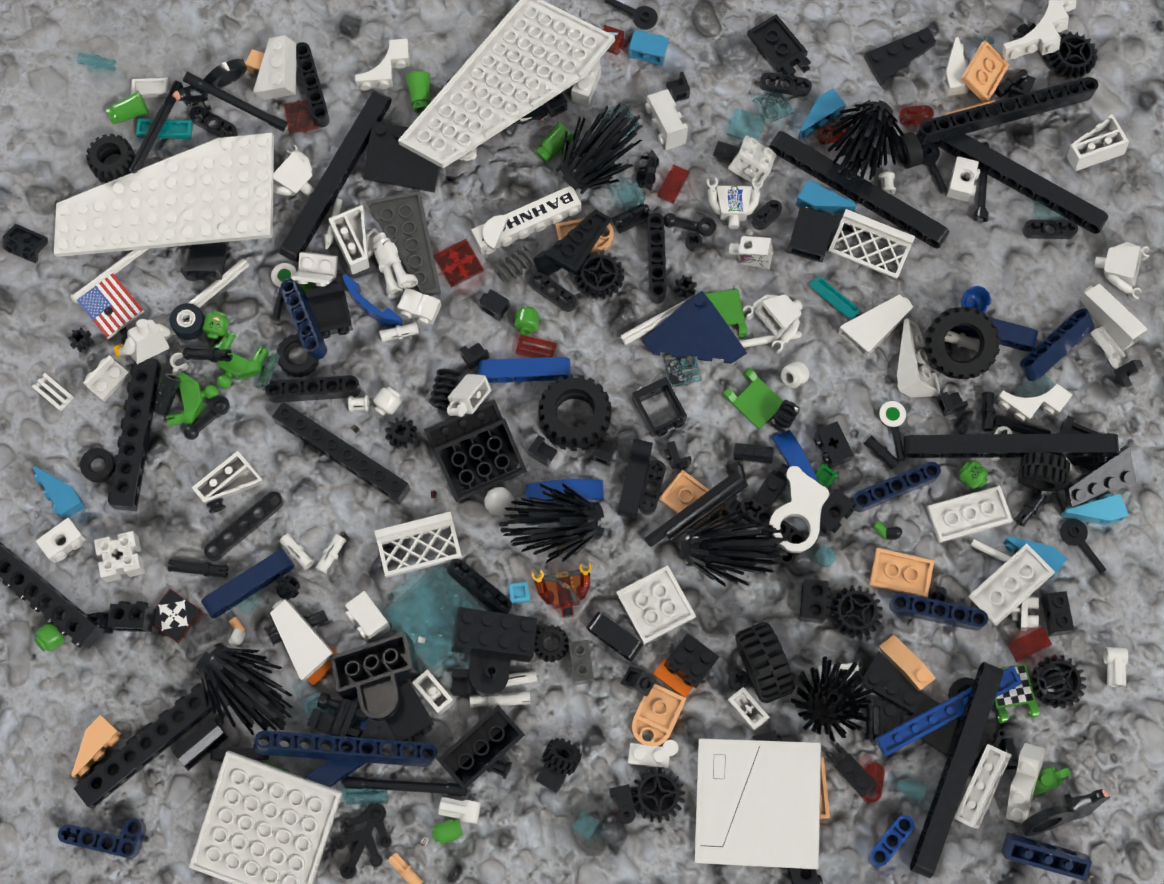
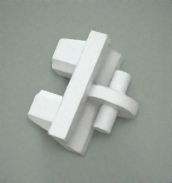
M1029 596L1021 603V608L1017 607L1010 613L1014 622H1017L1018 615H1021L1020 631H1027V628L1038 627L1039 616L1028 615V609L1039 608V597Z

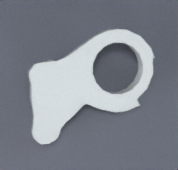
M792 466L787 470L786 479L790 484L791 502L781 506L773 513L769 525L780 530V524L785 518L789 516L802 518L809 527L808 539L800 544H793L787 541L777 543L787 552L801 553L808 550L818 538L821 509L829 497V491L826 487L807 476L799 467ZM773 533V537L783 538L781 533Z

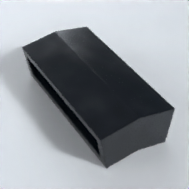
M211 718L172 750V752L189 771L211 752V749H215L225 741L228 736L217 722Z

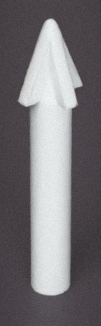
M341 199L335 200L331 217L339 215L343 202ZM330 224L327 234H324L326 250L335 240Z
M975 539L971 543L972 547L1003 562H1007L1011 558Z

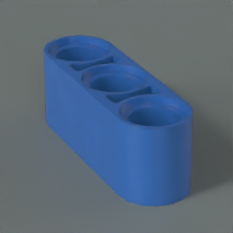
M908 815L900 816L889 826L868 854V861L872 866H884L893 857L914 829V821ZM900 820L907 822L908 829L906 831L900 829ZM888 836L895 838L896 844L894 847L887 844ZM875 852H880L883 855L881 863L875 861Z

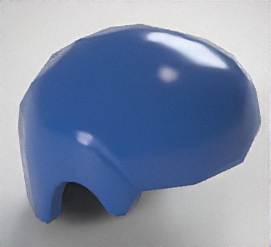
M981 286L971 287L963 293L960 301L961 307H972L978 311L986 312L991 304L990 293Z

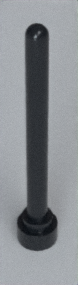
M988 142L983 143L984 145L989 147ZM988 167L986 170H984L985 168L980 170L978 208L974 211V221H977V218H981L983 222H987L989 219V212L985 208Z

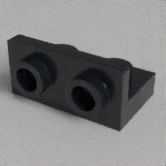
M15 224L3 235L5 251L33 263L38 262V253L48 244V237L18 224Z

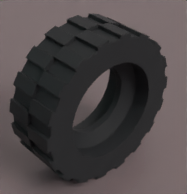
M291 334L279 343L276 351V357L279 358L278 363L281 369L289 376L291 375L296 378L308 376L312 371L316 370L319 360L307 353V359L303 363H292L289 359L290 351L296 347L303 348L298 334Z

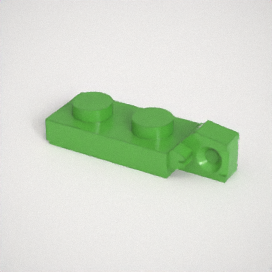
M1050 767L1040 771L1033 796L1063 784L1061 779L1071 775L1069 768L1057 771L1056 767Z

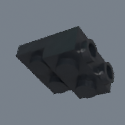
M687 633L668 657L664 666H666L670 673L681 677L686 685L697 688L720 656Z

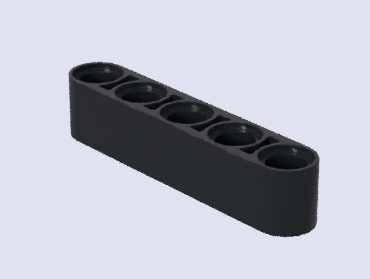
M300 42L296 45V59L313 121L317 127H325L329 124L330 117L312 52L307 43Z
M655 212L650 214L647 220L649 298L653 303L660 304L664 302L667 291L665 230L663 216ZM658 222L660 225L653 226L651 223ZM653 239H658V240H660V242H659V243H654V242H652V240H653ZM659 256L661 259L654 260L652 257ZM659 273V274H661L662 276L659 277V278H656V277L653 276V274ZM659 290L662 294L656 295L653 292Z
M347 375L270 381L266 385L265 391L272 402L282 403L283 401L297 402L349 398V395L356 397L360 394L361 387L355 376ZM349 384H356L355 388L347 389ZM331 385L337 386L333 391L328 390ZM313 386L318 387V389L315 392L309 391V389ZM299 388L296 393H290L291 389ZM274 389L280 390L279 393L275 395L271 394V392Z

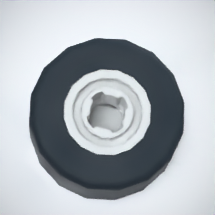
M190 303L180 304L171 312L169 318L170 326L181 339L193 340L204 332L202 327L205 316L196 305Z

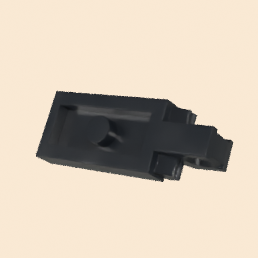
M783 463L778 471L773 469L753 499L767 509H770L786 485L787 479L785 474L789 467Z

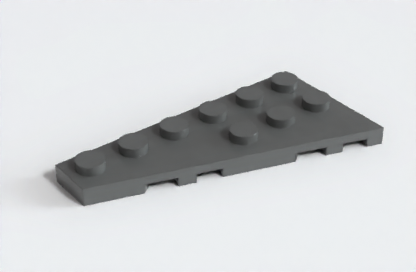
M420 191L366 201L367 206L386 237L390 238L391 242L397 247L398 256L408 274H413L417 277L418 284L416 287L419 292L429 296L441 294Z

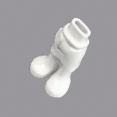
M384 232L375 236L372 239L374 243L373 249L379 264V270L381 273H384L387 296L390 299L398 298L403 295V289H410L418 284L417 277L404 271L398 256L397 247L391 242L390 238L386 237ZM392 266L397 277V281L395 280L393 273L391 271L390 267Z

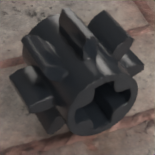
M682 275L680 280H675L677 286L674 287V292L678 291L679 298L682 296L688 299L690 294L695 295L696 290L694 288L697 287V282L692 281V276L685 277Z
M80 327V330H72V335L68 337L72 342L70 344L72 349L77 347L79 352L85 349L89 350L90 343H94L92 338H89L92 335L90 331L85 332L82 327Z
M287 575L284 578L282 576L276 581L278 585L275 589L280 598L294 599L299 594L297 590L301 587L295 577Z

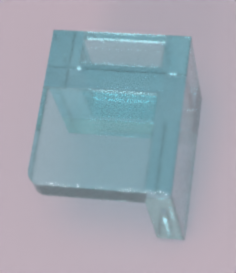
M637 182L617 191L623 203L624 212L644 203L645 196Z
M319 692L300 700L308 720L314 708L329 714L327 708L321 709L317 707L318 699L321 695Z
M582 811L572 830L590 840L600 820L594 819Z

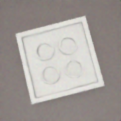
M668 565L616 592L644 645L696 618L694 611Z

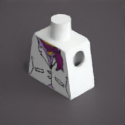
M743 236L740 244L730 243L729 254L739 255L740 263L743 265L770 270L773 256L771 238Z

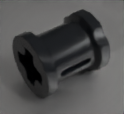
M498 759L487 769V772L490 773L492 771L506 779L512 767V762L509 761L507 763Z

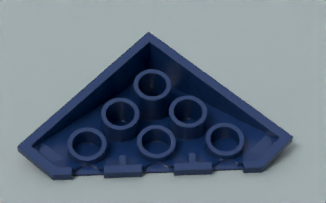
M703 291L685 301L642 340L652 355L660 356L662 352L671 353V357L686 359V356L689 355L697 356V359L712 362L713 358L724 359V363L732 364L747 354L742 344Z

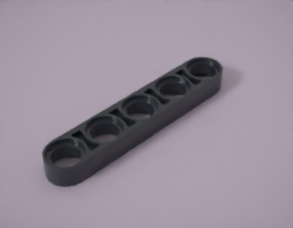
M275 491L268 493L211 540L204 548L206 557L211 561L221 559L281 509L284 503L281 494ZM273 496H277L280 499L276 506L269 504V500ZM257 509L264 510L265 513L262 518L254 517V512ZM243 521L249 523V528L246 531L239 529V525ZM227 534L234 535V541L230 544L224 542V537ZM211 547L219 548V553L216 556L209 555Z

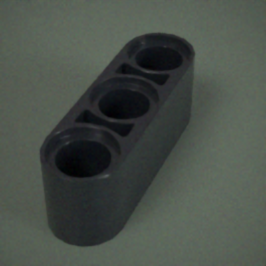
M597 612L586 626L590 633L631 662L644 646L638 639L600 612Z

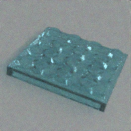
M439 564L435 565L381 614L398 634L406 632L413 640L415 653L434 673L456 653L451 652L455 613L458 607L484 609L463 586L448 574L444 565ZM419 636L425 638V643H417V638Z

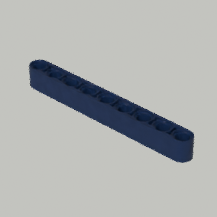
M268 730L258 732L253 744L255 752L261 755L418 767L430 766L438 753L437 748L430 743ZM264 739L268 741L269 744L266 746H262L259 744L258 741ZM286 741L289 746L282 747L279 742ZM305 742L309 744L310 748L303 749L300 744ZM327 744L330 750H323L321 745ZM348 746L351 751L344 752L341 747ZM363 747L369 748L370 751H371V753H370V754L364 753V752L362 751V748H363ZM382 749L390 750L391 755H385ZM402 751H409L411 753V756L407 757L403 755ZM428 752L431 758H425L422 753Z

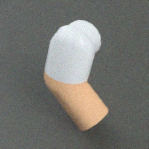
M234 617L229 621L234 630L231 638H229V644L232 647H237L243 642L246 630L238 617Z

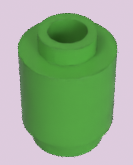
M450 819L434 825L435 830H432L435 842L439 841L440 845L459 839V836L463 835L459 819Z

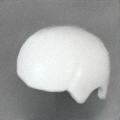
M494 487L487 492L484 498V505L492 515L505 517L503 514L513 512L507 511L504 508L515 507V504L511 503V501H515V497L504 487Z

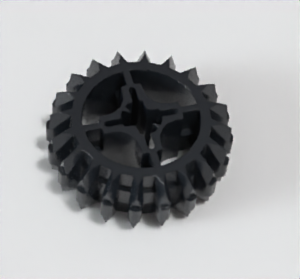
M1071 31L1067 35L1063 33L1060 36L1059 50L1048 53V61L1051 62V67H1056L1055 73L1060 71L1061 76L1065 74L1068 79L1071 76L1074 79L1078 78V76L1082 78L1095 67L1098 59L1096 55L1098 50L1094 49L1095 43L1090 44L1091 38L1085 39V34L1079 36L1078 32L1073 35Z
M603 250L600 255H597V252L594 251L593 256L589 254L576 273L575 282H578L577 288H582V294L588 292V298L592 295H595V300L598 299V296H601L604 300L605 295L611 298L612 292L617 294L618 288L622 287V281H624V275H622L624 274V269L621 268L622 263L617 262L616 256L611 258L610 252L606 256ZM604 265L608 266L613 273L610 270H606ZM601 269V277L598 281L597 276L599 274V270ZM585 278H588V280L593 281L595 283V286L591 285Z
M853 585L850 586L849 590L844 587L842 589L843 594L837 592V598L832 599V603L835 605H830L829 607L830 610L835 611L829 614L831 618H836L832 621V624L838 623L839 626L836 630L840 631L843 628L845 630L843 632L844 636L850 632V638H854L856 633L859 639L863 637V633L868 637L870 631L875 632V626L881 624L878 619L883 618V615L878 613L883 610V607L877 606L880 603V599H873L876 595L875 593L867 594L869 588H866L863 592L862 586H858L857 591H855ZM853 598H860L866 603L860 604ZM844 600H847L848 611L842 615L841 604ZM854 608H856V610L862 609L858 616L857 613L856 615H854L853 613L851 614ZM870 609L871 619L870 622L866 624L864 621V612ZM853 620L856 622L857 625H860V627L852 626L846 621Z
M1053 655L1051 659L1049 657L1044 658V662L1040 661L1038 663L1039 667L1033 669L1036 674H1033L1031 678L1036 680V682L1032 683L1031 686L1037 687V690L1034 691L1035 695L1041 694L1039 701L1046 699L1045 706H1049L1052 703L1054 709L1058 708V706L1061 709H1065L1066 705L1072 707L1074 705L1073 702L1078 703L1080 701L1079 697L1084 696L1082 689H1085L1086 685L1081 682L1085 681L1086 677L1080 676L1084 670L1080 669L1078 671L1076 668L1079 663L1072 665V658H1068L1065 661L1064 655H1061L1059 659L1056 655ZM1048 664H1055L1066 670L1063 676L1066 679V695L1068 697L1049 700L1044 697L1037 684V670ZM1070 676L1073 681V689H1071L1072 686L1068 682Z
M654 767L653 774H651L650 769H646V777L643 773L639 774L642 781L634 780L638 787H631L632 791L637 792V794H632V799H637L634 802V807L640 806L636 813L645 812L642 817L643 819H646L647 815H651L650 822H653L654 818L658 817V823H661L662 816L665 817L666 821L670 820L669 813L673 817L677 816L674 808L681 811L682 807L677 803L685 802V799L679 798V796L685 795V791L678 790L683 787V783H675L679 780V776L672 779L673 771L665 775L666 768L663 767L661 773H658V768ZM653 779V789L646 793H641L643 785ZM660 779L667 781L674 791L663 789ZM657 786L659 793L664 794L663 797H660L659 805L657 798L652 796V793L656 792ZM674 797L671 807L662 811V801L666 798ZM642 799L653 801L656 811L647 808Z

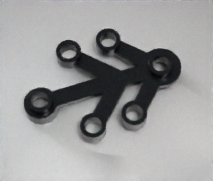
M379 803L371 804L365 814L344 819L342 825L348 831L353 830L355 825L367 822V824L361 831L334 839L333 845L339 850L344 849L350 843L358 841L349 862L342 864L340 867V874L343 878L352 879L356 876V865L366 844L371 856L370 863L375 867L382 865L383 858L378 853L372 831L376 825L380 835V845L384 848L391 846L392 839L388 836L383 822L386 818V809L383 805ZM375 810L380 811V815L377 818L373 817ZM351 820L353 825L352 827L347 828L345 824L347 821ZM387 837L389 839V843L387 845H383L382 840L383 838ZM339 839H342L344 842L341 847L336 845ZM374 857L380 858L379 864L373 863ZM348 867L353 869L350 875H347L345 872Z

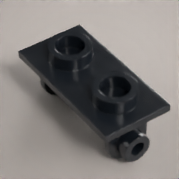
M652 149L650 153L644 152L641 155L639 169L645 170L638 171L635 182L638 188L647 186L650 191H652L653 184L656 181L655 173L656 168L659 166V158Z
M642 203L612 217L611 220L620 234L646 222L650 215L648 212L650 208L647 204Z

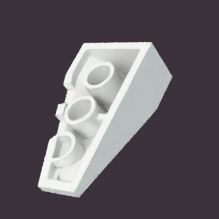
M906 318L904 319L897 371L898 389L909 397L939 396L941 393L936 373H932L929 366V358L923 349L926 345L919 325Z

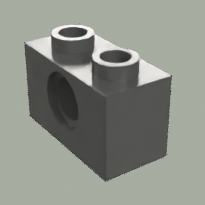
M589 640L569 642L574 685L593 683L594 677Z

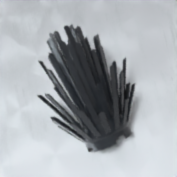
M868 100L863 104L853 105L856 108L841 110L839 113H854L841 117L839 120L842 121L830 127V129H833L845 123L832 131V136L852 124V127L828 148V152L836 147L835 151H837L847 140L833 160L832 165L834 166L838 159L845 155L838 172L840 173L845 168L850 170L847 176L848 180L855 178L859 169H861L860 181L863 180L868 164L871 168L869 180H871L872 177L876 176L877 167L878 169L880 165L882 167L883 157L884 166L887 165V137L892 162L894 165L896 164L895 158L897 153L895 147L898 149L897 142H900V138L895 128L903 137L904 133L896 123L898 121L893 116L892 108L884 101L870 102L871 100Z
M621 102L615 107L608 118L601 121L608 110V106H605L589 130L585 132L576 150L575 147L586 120L585 117H583L582 121L580 116L578 118L568 152V132L565 131L561 164L556 168V171H561L564 174L562 178L573 189H581L580 194L583 195L590 188L620 182L618 179L611 181L610 179L613 178V175L634 166L628 163L621 166L622 163L616 165L614 163L642 141L638 140L636 143H631L622 151H619L643 127V125H639L625 137L640 119L638 114L629 121L626 115L630 105H627L622 112L620 111L609 124L608 122L621 106Z
M539 483L540 487L551 491L550 493L542 491L544 495L569 504L556 503L534 497L521 498L522 501L527 502L511 501V503L548 509L505 507V510L517 511L519 514H503L505 517H510V519L514 520L499 522L500 527L507 526V528L500 529L502 533L510 532L505 533L503 536H521L510 541L512 546L538 542L527 546L521 552L547 546L533 552V555H537L557 547V550L548 554L547 557L549 559L546 560V563L574 548L562 558V562H564L571 555H576L590 541L599 540L604 532V527H601V518L605 517L603 509L598 502L588 501L564 483H562V486L565 488L563 489L564 493Z
M720 508L696 527L685 529L684 532H687L686 539L681 541L682 558L687 560L688 564L686 566L696 567L711 580H716L724 587H726V584L712 573L737 585L740 582L749 586L748 582L726 573V570L740 575H744L743 571L759 574L773 573L772 569L756 567V565L780 566L778 562L756 558L774 559L787 556V550L777 549L779 545L775 543H782L788 539L756 536L781 533L783 530L765 528L731 532L760 527L764 523H768L769 520L748 524L742 522L712 530L750 513V511H746L734 516L739 513L740 509L716 520L722 511V508Z
M222 642L215 644L216 649L211 653L206 651L195 667L198 669L196 674L201 678L206 708L209 706L210 700L213 714L216 715V712H218L222 726L225 716L221 705L234 728L236 724L227 708L228 706L233 709L252 735H254L251 729L253 728L254 721L262 730H268L269 726L274 731L277 730L275 726L280 730L285 729L286 722L284 719L286 716L292 718L285 710V705L289 708L294 707L283 700L282 695L269 686L278 689L289 697L293 695L281 688L283 686L252 669L256 668L267 673H273L272 670L255 663L276 669H282L281 666L268 663L270 661L265 660L267 659L266 656L250 654L257 653L259 650L230 648Z
M824 656L822 658L821 679L818 669L810 668L814 687L804 671L799 673L798 677L809 693L798 687L797 695L806 700V702L791 698V703L794 704L795 708L807 710L798 713L799 717H802L804 721L809 720L803 726L805 731L813 724L811 731L821 735L822 726H824L825 734L829 735L830 740L834 742L836 740L831 726L834 727L841 738H846L845 734L847 732L840 723L851 730L857 729L860 731L863 727L850 720L856 719L866 722L871 720L870 717H865L864 713L859 711L860 709L870 708V703L873 701L872 698L863 696L875 692V687L864 690L863 686L858 687L864 681L859 671H856L850 677L858 665L857 662H853L848 670L840 669L841 662H836L831 671L832 660L827 661V656Z

